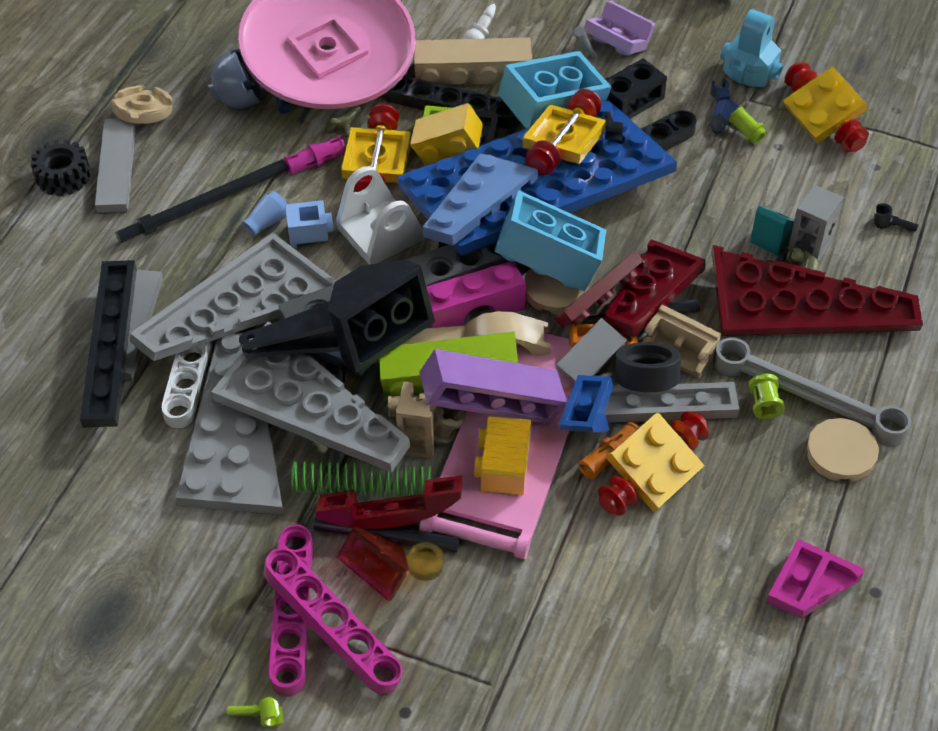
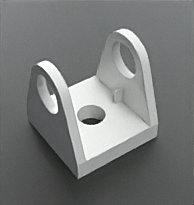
M370 166L362 167L348 178L336 218L337 228L368 264H377L424 240L423 229L412 209L406 202L396 201L392 197L375 168ZM367 175L372 176V180L366 189L354 192V186L358 180Z

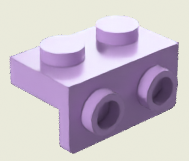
M607 1L602 15L587 19L584 29L592 35V39L595 41L608 43L614 46L615 51L629 56L647 49L655 23L612 1Z

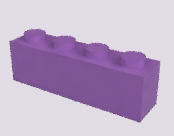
M434 349L420 370L427 405L551 424L567 403L558 371L553 369Z

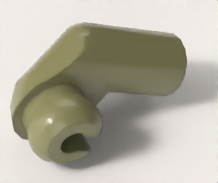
M794 247L788 252L787 261L789 263L818 271V260L807 250Z

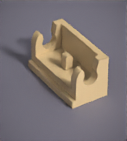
M661 305L644 331L648 335L643 342H655L674 347L680 352V369L699 379L715 358L721 333Z
M403 382L396 409V426L409 438L410 447L404 455L433 459L432 405H427L426 397L421 401L413 400V383Z

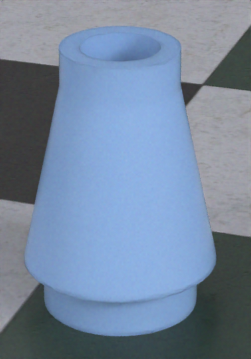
M275 191L264 194L249 216L242 222L244 228L251 235L256 236L259 232L286 217L285 205L287 202Z

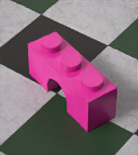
M511 261L427 286L435 322L428 326L429 328L464 326L467 314L471 310L483 305H488L491 312L515 313L525 309L526 282L515 263Z

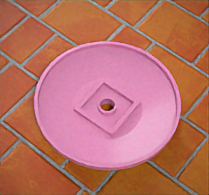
M252 0L241 19L238 40L240 54L246 69L265 90L282 100L299 106L316 109H339L357 106L376 99L393 88L402 79L414 56L415 29L409 12L400 0ZM321 46H334V48L331 50H324L321 48Z

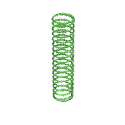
M295 460L291 477L293 493L296 491L300 493L304 487V491L308 494L312 487L315 494L318 493L320 488L321 492L325 494L328 486L330 493H335L336 488L338 492H344L345 487L346 491H349L347 479L348 463H345L343 487L340 491L339 462H337L336 479L332 492L331 462L328 463L325 491L323 490L322 483L323 463L322 461L320 462L319 481L315 491L314 462L312 461L311 479L307 491L305 481L306 462H303L302 483L300 490H298V462ZM356 463L353 464L350 491L354 487L357 496L360 494L361 489H363V494L367 496L370 486L373 496H376L379 488L380 495L383 497L387 487L390 497L394 495L395 487L398 497L402 496L404 488L405 495L409 496L411 495L412 485L413 493L416 495L414 465L411 471L409 492L407 491L406 465H404L399 493L397 465L395 467L392 492L390 490V472L387 470L384 491L382 492L381 468L378 467L377 484L374 493L373 465L370 464L367 491H365L364 463L362 464L360 486L357 492ZM420 466L417 494L420 493V487L422 494L424 493L423 466ZM431 466L428 467L427 480L431 479Z

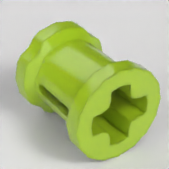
M766 373L751 378L748 384L750 393L754 395L755 400L753 405L754 415L764 420L780 416L784 412L785 406L783 401L779 399L777 376Z

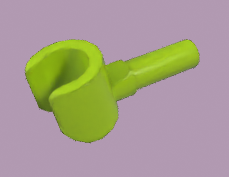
M272 697L262 699L259 705L227 707L228 716H260L261 725L264 727H277L283 723L282 708Z

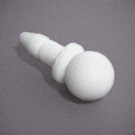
M491 4L484 10L478 22L471 24V29L464 33L462 39H485L488 36L489 31L487 27L494 17L495 4Z

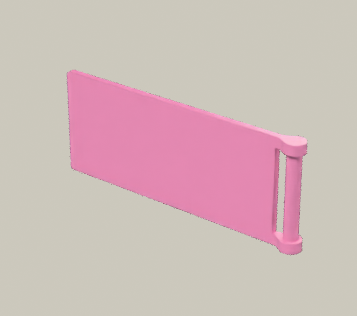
M544 333L545 342L550 343L551 354L532 355L527 348L516 344L518 363L557 370L555 368L556 364L570 351L569 339ZM558 371L565 397L568 401L574 384ZM566 405L551 424L531 421L524 495H511L510 493L505 495L504 493L498 494L488 491L484 493L481 491V478L474 477L476 456L483 457L484 449H478L480 428H487L488 416H502L467 411L465 421L459 429L440 478L462 475L463 478L461 499L444 510V513L521 533L518 539L437 517L438 514L420 522V531L427 533L435 531L459 537L464 540L512 552L514 557L525 560L570 430H560L558 425Z

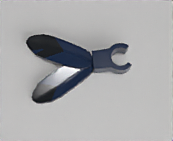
M726 79L723 80L722 88H717L715 81L711 83L710 94L717 103L711 119V129L716 134L725 130L729 117L740 107L730 100L729 82Z

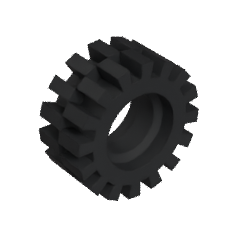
M58 139L53 140L54 145L50 146L49 142L43 144L45 149L38 147L35 150L36 154L31 156L32 161H30L36 184L41 191L44 192L46 190L49 195H53L54 191H56L57 196H63V191H68L69 195L74 193L73 188L79 191L83 188L82 183L87 184L89 182L88 177H91L87 154L83 146L79 147V143L74 141L70 144V140L64 139V142L60 144ZM69 165L63 169L54 170L56 167Z

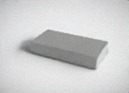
M601 318L556 364L555 368L570 382L575 384L578 375L595 376L611 360L616 352L626 344L627 340Z

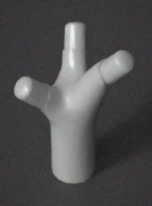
M576 27L574 35L577 42L571 52L583 49L593 58H596L598 54L591 46L592 37H587L584 27Z

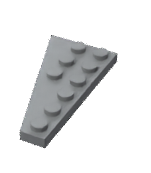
M271 233L130 332V342L153 361L279 318L278 304L334 285L336 280L276 234Z
M242 352L211 391L213 401L389 472H393L410 447L409 438L381 414L376 415L365 406L363 399L358 395L353 396L344 388V384L311 356H305L304 354L246 358Z
M233 333L216 341L176 496L178 506L284 515L268 423L215 402L211 395L213 388L242 354L239 337L243 333Z

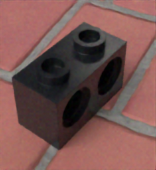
M644 58L605 78L611 86L607 99L629 119L665 99L667 76Z

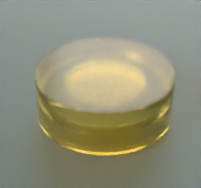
M428 542L413 546L407 554L409 573L421 581L437 578L444 569L442 550L437 545Z

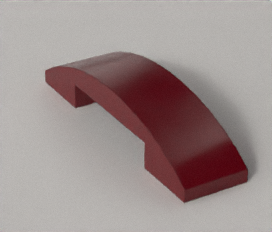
M462 475L429 479L426 480L423 494L358 502L355 490L322 494L316 507V517L331 524L359 529H384L413 524L443 512L460 500L463 478Z

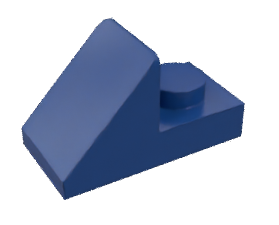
M577 376L558 424L560 430L608 432L609 427L604 411L613 389L611 377Z

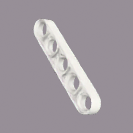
M215 340L175 354L162 401V413L168 426L184 428L193 422ZM196 352L201 354V357L194 362L184 360V357L189 353ZM183 379L195 381L189 388L182 389L176 386ZM184 406L187 408L183 415L173 416L169 414L173 407Z

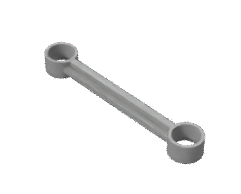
M725 338L717 345L714 365L721 374L732 377L743 373L753 377L766 373L773 374L778 378L779 388L872 428V434L881 444L897 446L906 440L911 426V418L904 409L897 406H885L878 410L750 355L748 344L741 339ZM735 353L742 360L729 361L722 354ZM880 422H895L902 430H888Z

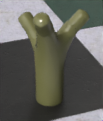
M358 105L349 107L340 117L331 118L332 124L325 127V131L328 133L337 128H343L346 138H349L351 123L361 113L360 107Z

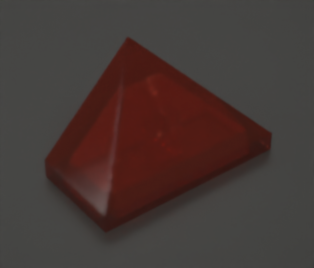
M359 527L352 528L336 556L337 559L387 601L393 600L410 571L402 545Z

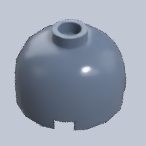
M234 48L221 55L212 65L210 72L212 83L208 87L216 101L221 99L230 108L244 110L261 103L263 96L259 84L250 75L245 65H242L243 61L240 50Z

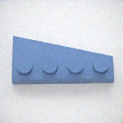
M480 153L424 224L423 237L453 246L479 226L482 217L488 214L493 215L500 209V203L508 197L513 199L517 191H521L523 185L534 183L538 179V169Z

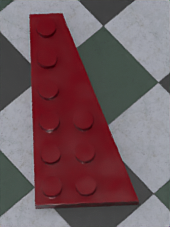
M712 246L711 254L721 336L920 331L923 326L918 295L881 286L870 288L856 284V280L844 277L842 281L826 277L825 272L777 260L770 263L754 259L753 254L742 252L741 255L723 251L724 247Z

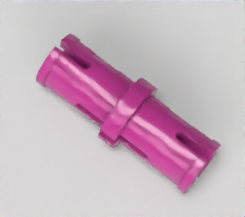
M337 136L318 145L315 143L307 146V149L286 156L283 160L287 165V172L292 176L314 166L319 168L323 166L324 162L345 155L346 146L343 139Z

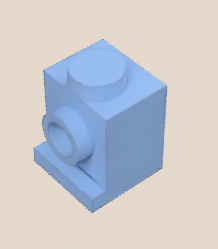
M323 200L285 205L291 247L297 249V244L328 241L327 232H333L332 214L325 213Z

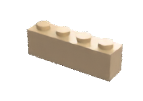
M530 37L415 40V78L443 85L495 84L502 80L505 65L532 60Z

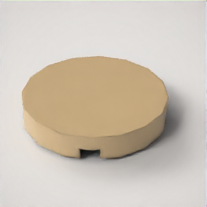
M132 86L122 89L115 94V99H112V109L115 116L123 121L134 124H149L159 122L172 113V97L168 92L158 87H153L154 91L146 90V86Z
M531 268L525 275L526 299L535 309L541 312L544 309L550 311L552 315H558L584 293V291L577 288L566 287L553 277L537 274Z
M843 418L828 419L816 425L810 433L807 443V457L813 468L826 478L834 481L849 479V482H854L868 476L874 469L878 460L879 447L875 436L858 422Z

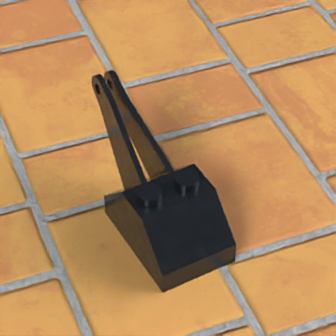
M410 260L361 265L334 283L329 302L267 326L243 333L239 337L243 355L246 358L340 351L344 366L358 373L435 322L422 268Z

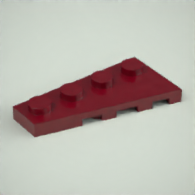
M651 239L647 245L645 255L642 254L640 256L644 261L636 268L638 274L626 284L623 290L618 292L605 314V321L615 330L634 337L651 321L661 305L667 306L705 271L706 259Z

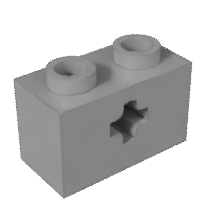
M814 185L797 208L788 249L790 250L794 247H798L801 250L805 249L819 262L833 242L844 197Z

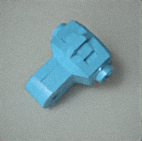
M751 9L743 21L740 34L731 44L727 42L724 45L720 54V59L724 60L723 71L735 82L750 87H765L772 79L778 80L783 70V64L779 63L781 49L772 41L775 17Z

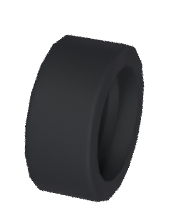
M639 342L621 347L616 352V382L626 389L637 392L669 390L680 382V352L674 347L655 342Z

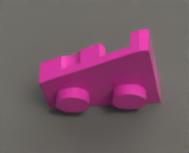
M797 539L768 594L766 602L802 619L858 583L865 569Z

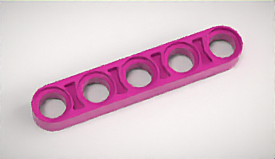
M297 524L284 528L279 536L278 549L285 548L291 550L312 570L313 543L311 532L303 525ZM294 537H301L306 541V544L297 550L289 549L286 546V543ZM277 561L276 573L282 575L292 569L287 562ZM301 587L297 589L296 594L302 600L310 601L311 588ZM275 590L269 676L273 690L281 696L288 697L299 693L305 685L309 625L298 613L287 615L282 612L281 609L287 601ZM293 634L300 638L299 644L294 648L285 649L279 645V641L285 635ZM289 668L297 671L298 677L292 683L283 684L276 679L279 672Z
M285 548L271 551L267 555L264 566V577L268 583L369 689L378 694L393 692L398 687L403 672L399 660L294 552ZM276 561H284L291 566L292 570L290 573L281 575L274 572L271 565ZM301 587H310L316 592L317 597L311 601H305L298 597L296 591ZM326 613H334L340 616L342 624L338 627H329L323 623L321 617ZM355 639L362 640L367 645L368 651L364 654H354L349 650L347 643ZM381 666L388 667L393 672L394 679L389 682L380 681L375 677L373 670Z

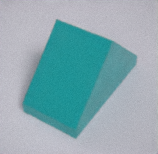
M758 206L750 243L778 256L782 248L790 241L794 219L773 209Z

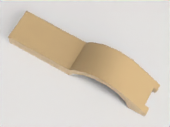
M501 311L482 314L470 320L465 326L425 328L401 344L515 331L516 344L527 348L532 355L551 354L550 343L545 342L544 333H549L548 322L514 312Z

